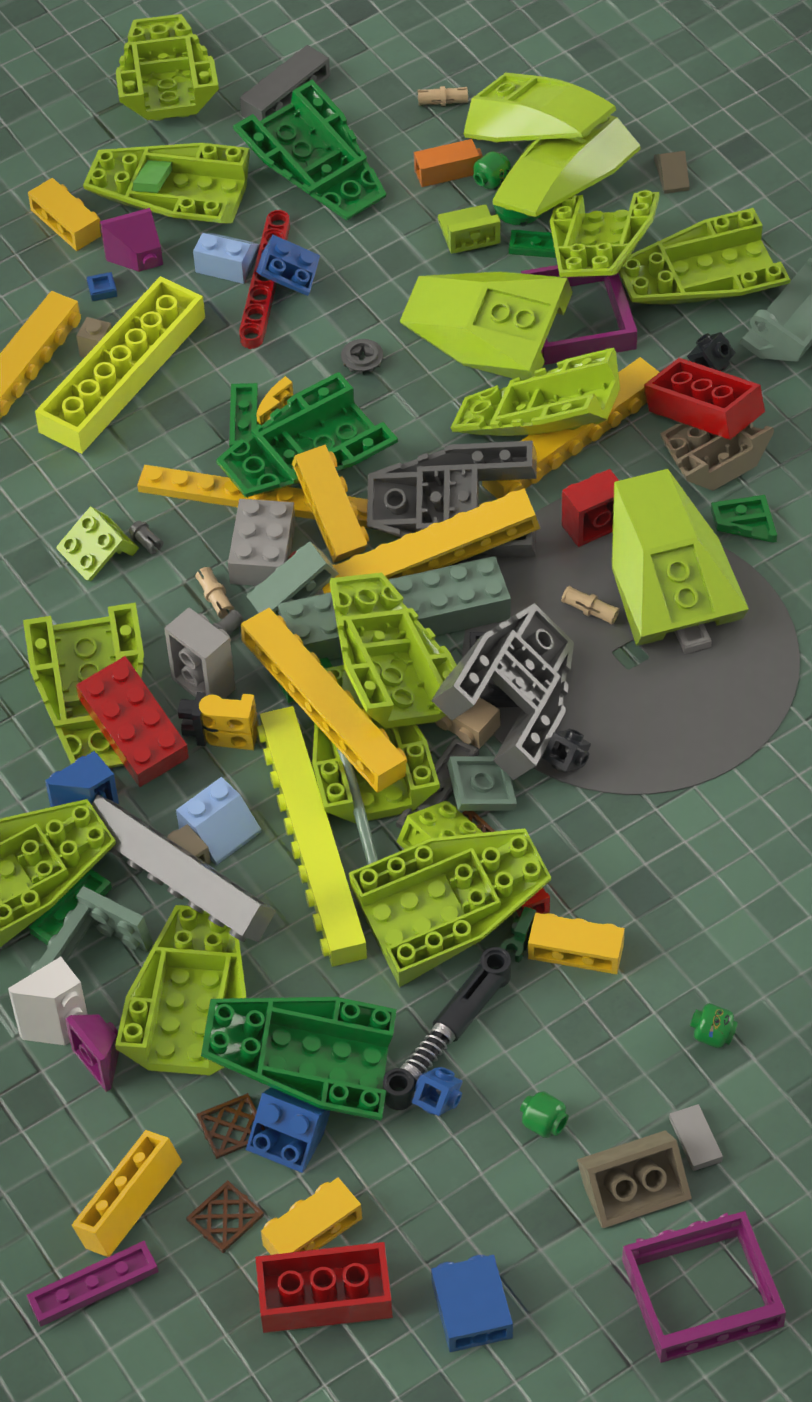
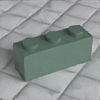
M309 541L306 545L300 547L284 564L277 567L275 572L267 579L258 584L247 597L258 613L270 608L278 616V604L314 596L330 582L331 578H335L339 573L324 553Z

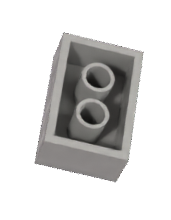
M239 499L228 559L230 584L257 586L274 573L277 567L288 560L291 555L296 525L294 502Z
M187 608L164 628L172 680L194 697H196L197 692H205L206 696L217 695L225 699L236 690L231 639L226 631L213 626L206 616L201 613L197 614L191 608Z

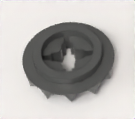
M369 339L353 340L346 344L341 352L343 366L348 367L350 372L357 370L360 374L366 370L372 373L375 367L379 368L381 361L384 360L381 346ZM364 352L366 357L363 361H360V355Z

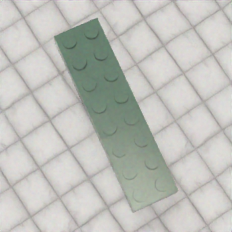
M496 556L389 579L390 583L404 598V605L408 609L413 608L419 615L417 620L425 629L430 628L436 636L501 622L511 618V597ZM331 592L278 604V615L285 620L287 628L293 634L299 635L305 648L310 653H315L319 659L328 657L331 660L343 657Z

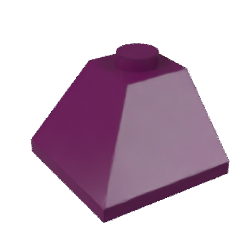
M150 208L100 221L105 258L108 262L138 272L163 265L161 245Z
M99 1014L68 1016L65 1020L73 1052L106 1092L112 1088L119 1051L115 1046L118 1035L116 1027L111 1022L106 1023Z

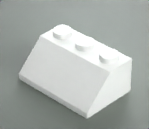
M62 957L8 988L19 1035L22 1040L66 1045L70 1043L65 1018L70 1015H88L81 982Z

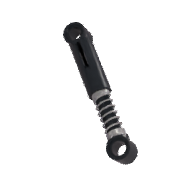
M492 947L483 952L481 963L433 1021V1027L429 1032L430 1035L425 1036V1041L420 1043V1047L415 1049V1053L410 1055V1059L406 1060L402 1067L392 1069L385 1074L383 1090H386L385 1103L389 1108L405 1110L412 1105L414 1092L416 1091L415 1085L420 1075L428 1072L427 1068H431L433 1066L432 1062L438 1060L437 1056L442 1055V1049H447L446 1044L458 1041L496 991L509 983L511 979V958L506 950ZM492 967H500V969H491V968H492ZM397 1087L404 1088L402 1091H394L393 1089Z

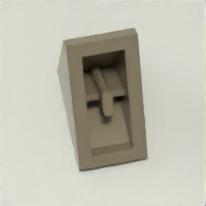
M685 151L655 154L654 161L664 194L688 191L690 186Z

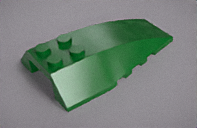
M313 79L293 90L291 103L259 121L252 114L233 125L236 133L263 163L346 221L384 199L387 195L374 169L370 168L366 154L356 142L357 138L353 130L349 129L344 113Z
M337 372L290 397L287 400V405L281 410L277 408L272 412L269 420L263 425L258 424L251 430V435L245 440L241 438L218 457L216 463L245 497H250L299 484V479L292 465L293 459L297 454L326 444L328 451H332L337 460V467L335 468L338 471L352 467L398 443V438L384 422L375 426L354 403L353 387L340 372Z

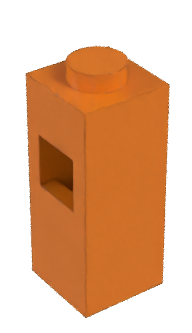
M469 139L414 152V169L421 187L473 176L474 163L483 156L481 149L476 148L473 140Z

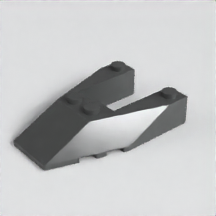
M533 441L451 444L435 453H425L418 456V459L404 464L400 462L368 474L367 527L403 537L406 534L423 530L433 523H440L450 519L460 512H467L477 508L479 504V481L537 479V452ZM536 531L479 554L502 557L536 556Z
M534 603L483 634L443 681L432 702L451 720H454L475 705L490 679L522 709L493 760L515 780L537 765L566 712L563 700L564 695L568 693L569 684L566 682L567 672L571 670L574 642Z

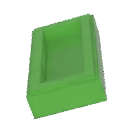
M147 160L133 182L134 191L158 193L173 170L172 162Z

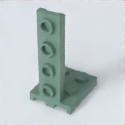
M83 886L76 895L79 901L78 905L74 910L68 912L64 919L63 927L58 934L51 937L46 952L41 959H37L34 962L30 973L33 974L59 957H62L67 962L91 925L96 926V929L107 937L114 935L120 938L123 944L133 950L139 948L147 952L153 941L144 916Z

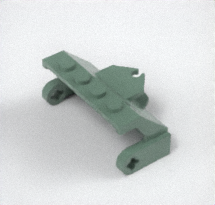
M812 258L807 260L767 310H758L750 319L752 328L744 335L739 344L760 359L798 362L810 347L812 348Z

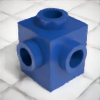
M443 1067L434 1068L426 1073H422L416 1082V1092L412 1103L430 1114L440 1116L451 1109H455L462 1097V1092L459 1090L463 1081L454 1077L455 1074L451 1070Z

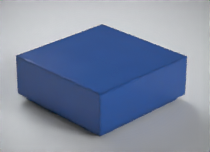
M112 272L86 277L92 302L117 297Z

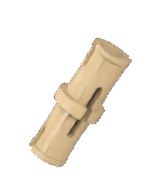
M440 86V89H418L419 106L430 104L446 106V104L468 103L467 87L445 88V86Z
M210 567L201 568L200 571L204 577L201 576L200 572H197L195 575L196 579L204 590L205 599L213 605L218 617L223 619L229 614L226 609L230 612L234 610V607L226 596L224 585L217 581Z
M571 586L565 589L561 599L562 603L582 610L584 615H593L611 625L616 621L620 608L598 600V596L594 594L587 595Z

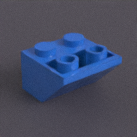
M272 235L261 254L256 272L267 279L308 296L320 255Z
M95 751L78 758L73 764L61 771H56L50 778L45 780L50 807L88 799L92 805L97 795L112 800L119 805L114 773Z
M270 1087L262 1093L246 1150L302 1173L305 1171L324 1135L330 1110L320 1109Z

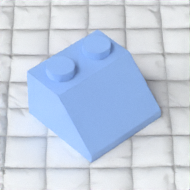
M202 233L193 250L195 272L244 284L257 259L260 244L215 233Z
M222 777L176 809L179 829L188 824L209 847L210 860L215 865H218L261 833L260 826L241 795Z

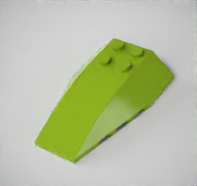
M182 14L133 20L127 36L128 42L124 45V54L119 60L120 66L116 69L119 102L146 120L160 121L170 117L183 118L197 114L219 90L215 62L212 56H208L207 49L204 45L201 46L199 38L196 34L192 33V28Z
M614 347L557 362L558 368L547 371L544 367L534 371L535 376L522 381L518 377L510 380L505 388L499 389L498 385L465 397L450 427L452 432L497 436L534 435L565 429L574 430L582 425L604 422L608 419L620 391L617 356Z
M383 573L331 578L329 583L344 668L366 713L384 728L437 722L445 717L446 714L432 702V699L443 681L457 666L449 650L445 646H439L434 640L436 635L430 628L425 629L417 620L419 615L413 608L408 609L404 605V598Z
M136 602L109 606V616L57 625H53L51 616L23 620L30 672L71 764L78 758L95 751L109 768L124 766L79 700L76 684L124 656L127 657L142 679L144 651Z

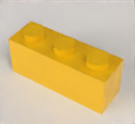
M51 178L28 192L31 211L76 251L101 237L99 216L94 211L91 212L87 209L79 198H75L70 194L65 185H60L55 179Z
M535 913L528 941V959L618 974L624 946L625 928L608 923H592L580 918L558 917L551 913Z
M339 1177L332 1182L323 1183L317 1188L315 1194L306 1200L297 1201L286 1214L280 1218H273L266 1223L261 1230L263 1246L271 1255L320 1249L362 1220L361 1203Z

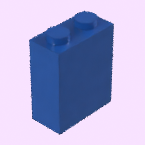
M476 1255L467 1261L458 1263L444 1262L435 1268H431L432 1286L449 1352L513 1338V1323L494 1255Z

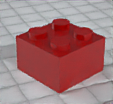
M611 469L596 473L590 478L576 484H571L562 490V526L578 547L613 532L614 483L619 481V479Z

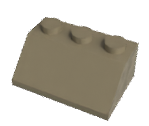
M666 1130L577 1159L585 1191L602 1228L692 1199L677 1140Z

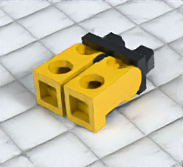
M197 692L195 700H180L178 717L183 719L181 724L183 736L196 737L198 746H206L207 742L213 746L254 751L258 735L256 726H259L254 695L243 694L241 700L222 699L217 695L206 696L205 692Z

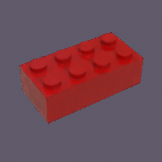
M682 358L676 359L644 384L649 412L729 440L765 412L760 384Z
M126 656L76 684L79 700L139 788L189 758L186 742Z
M384 1242L255 1257L263 1333L393 1318Z

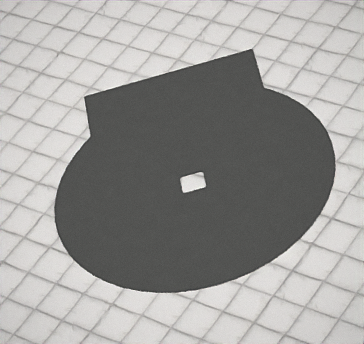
M562 498L535 512L541 528L536 530V556H496L511 597V617L535 603L574 642L571 670L567 672L566 682L569 684L568 693L564 695L563 700L566 712L555 732L570 728L584 735L583 739L591 743L588 750L590 753L589 759L582 768L564 773L553 768L552 764L541 756L537 765L533 767L537 771L558 781L603 793L645 795L672 792L715 779L749 759L766 744L787 715L795 696L800 668L799 643L794 624L784 603L768 581L750 564L724 547L723 550L749 608L745 617L741 620L717 626L715 621L704 623L712 641L711 647L684 654L674 631L666 633L663 640L639 645L649 656V659L629 670L612 654L618 648L634 641L612 570L613 532L578 547L562 526ZM477 554L469 557L468 562L493 557L494 555ZM571 586L587 595L594 594L598 596V600L620 608L614 624L611 625L593 615L586 616L582 610L562 603L561 599L565 589ZM504 621L465 629L462 658L469 651V632H488ZM520 707L498 708L500 709V727L494 732L493 736L501 744L505 741L522 709Z

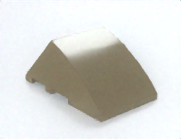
M680 422L660 433V436L688 482L714 491L757 466L774 433V428L765 426L764 429L753 427L751 423L729 440Z

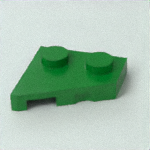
M765 495L711 503V512L717 531L772 543L777 542V532Z

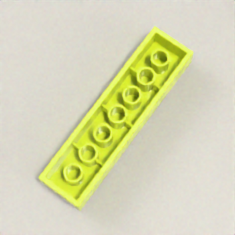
M160 276L38 407L35 414L39 433L82 454L205 319L203 296Z

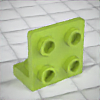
M485 204L438 215V221L451 254L501 243L498 214L491 216Z
M90 506L57 545L56 549L87 581H92L115 552L121 554L123 551L133 556L139 547L108 515Z
M443 801L407 815L397 843L404 849H407L431 838L483 832L458 811L454 805L448 801Z

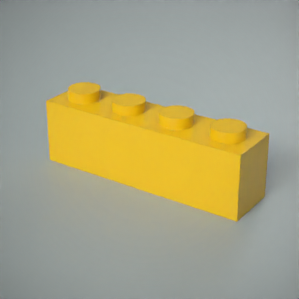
M325 444L295 455L292 465L333 563L364 552L368 545L369 537L365 527H360L356 518L358 517V510L353 501L350 502L347 497L348 487L343 476L339 477L335 468L337 467V460L332 451L329 452Z
M145 1130L73 1222L72 1227L86 1249L110 1257L181 1165L182 1160L168 1137Z

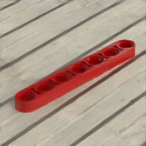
M283 210L271 211L266 218L239 330L240 343L248 349L258 348L264 341L277 282L272 280L260 281L261 275L256 271L261 254L272 235L284 240L288 239L290 219L288 213ZM275 220H283L285 222L282 225L272 224ZM259 294L267 296L264 300L254 299ZM255 313L263 315L260 319L254 320L250 318ZM248 333L258 334V336L253 339H248L245 337V335Z

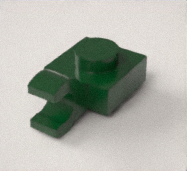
M524 907L521 916H516L512 923L511 934H514V937L506 939L500 946V948L506 951L515 950V962L518 963L523 958V950H526L536 913V910Z

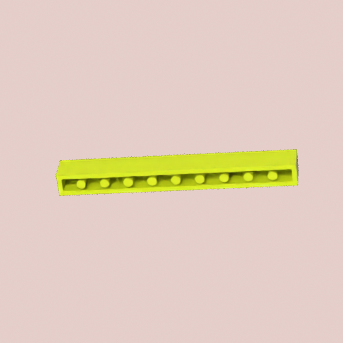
M291 706L260 713L261 725L256 726L259 742H265L267 747L263 749L267 766L272 765L273 771L270 772L273 788H279L280 794L277 795L280 812L286 811L287 818H284V825L287 835H293L294 841L291 842L294 859L300 858L302 864L298 866L301 882H307L309 888L305 890L309 908L314 907L316 914H313L312 917L316 932L322 931L323 939H320V946L323 956H329L332 967L367 959L365 937L329 820L323 807L294 707Z

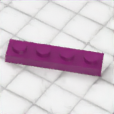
M142 1241L26 1296L40 1327L158 1273V1267L145 1241Z

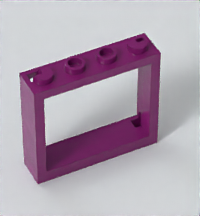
M558 265L521 271V274L560 277ZM619 274L566 277L570 286L604 281L619 331L548 342L546 338L541 350L545 360L544 365L613 347L616 353L637 349V328Z
M745 1211L729 1216L728 1213H725L718 1219L708 1222L696 1221L687 1228L677 1231L672 1229L665 1230L656 1237L646 1240L638 1238L635 1243L623 1246L622 1262L660 1363L784 1327L786 1311ZM738 1236L765 1306L663 1335L637 1265Z

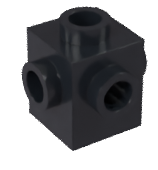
M722 332L712 335L707 333L696 341L697 346L687 357L691 362L723 371L729 366V360L736 352Z
M569 728L568 730L554 732L542 758L550 762L553 768L561 772L567 773L568 771L578 770L589 759L590 753L588 750L591 743L584 740V735L574 729Z

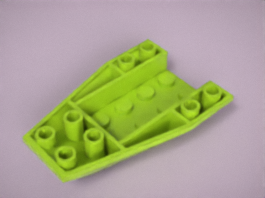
M505 72L471 99L463 134L465 138L487 140L495 143L582 138L588 136L591 130L598 124L607 121L608 117L616 111V107L595 93L562 80Z
M611 115L607 121L593 128L586 137L534 140L526 147L502 182L493 198V205L537 217L614 174L640 150V144L618 117Z
M209 143L98 150L83 187L98 196L139 210L150 208L152 213L172 218L233 223L247 188L250 149ZM147 160L172 162L173 170L158 193L137 192L133 189V182Z
M649 190L634 193L629 211H592L585 213L583 195H574L556 205L550 219V226L559 276L577 277L617 274L652 224L660 193Z
M754 208L705 219L632 253L618 272L632 302L644 304H682L741 296L789 284L791 281L782 262L773 263L761 240L763 225Z
M344 665L325 668L327 672L331 671L335 675L338 684L343 690H348L352 694L355 703L361 709H364L345 671ZM372 718V722L378 728L385 730L390 742L396 748L399 747L403 750L407 757L406 776L378 793L354 767L368 821L399 815L406 809L412 808L413 812L440 788L427 740L416 724L384 728ZM314 723L312 764L324 810L356 823L353 812V799L337 747Z
M175 905L126 995L115 1046L118 1051L149 1071L212 1075L224 1068L201 1056L210 1000L247 997L239 940L229 934L231 928L225 925L222 928L208 919L210 914L206 911L202 914L189 906Z

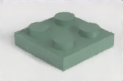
M450 756L447 765L458 811H514L517 802L511 778L493 761L495 756Z

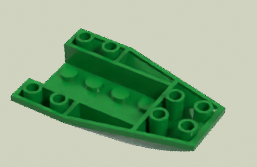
M340 997L211 999L201 1056L320 1109L381 1121L386 1090H383V1078L388 1047L394 1033L397 1009Z

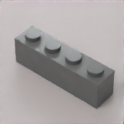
M306 45L240 97L241 116L247 118L254 114L261 121L290 104L292 92L296 88L312 79L317 85H320L330 77L329 57Z

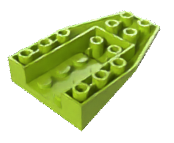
M510 272L418 276L400 323L463 366L512 379L520 377L523 381L534 377V371L543 367L545 360L541 350L556 314L564 315L573 291L566 277Z
M669 469L614 483L612 570L636 646L663 640L666 633L712 621H715L717 626L743 619L749 608L720 540Z
M88 799L0 819V947L52 908L116 844L115 839Z
M526 828L431 838L349 872L350 888L399 987L483 940L551 881V876Z

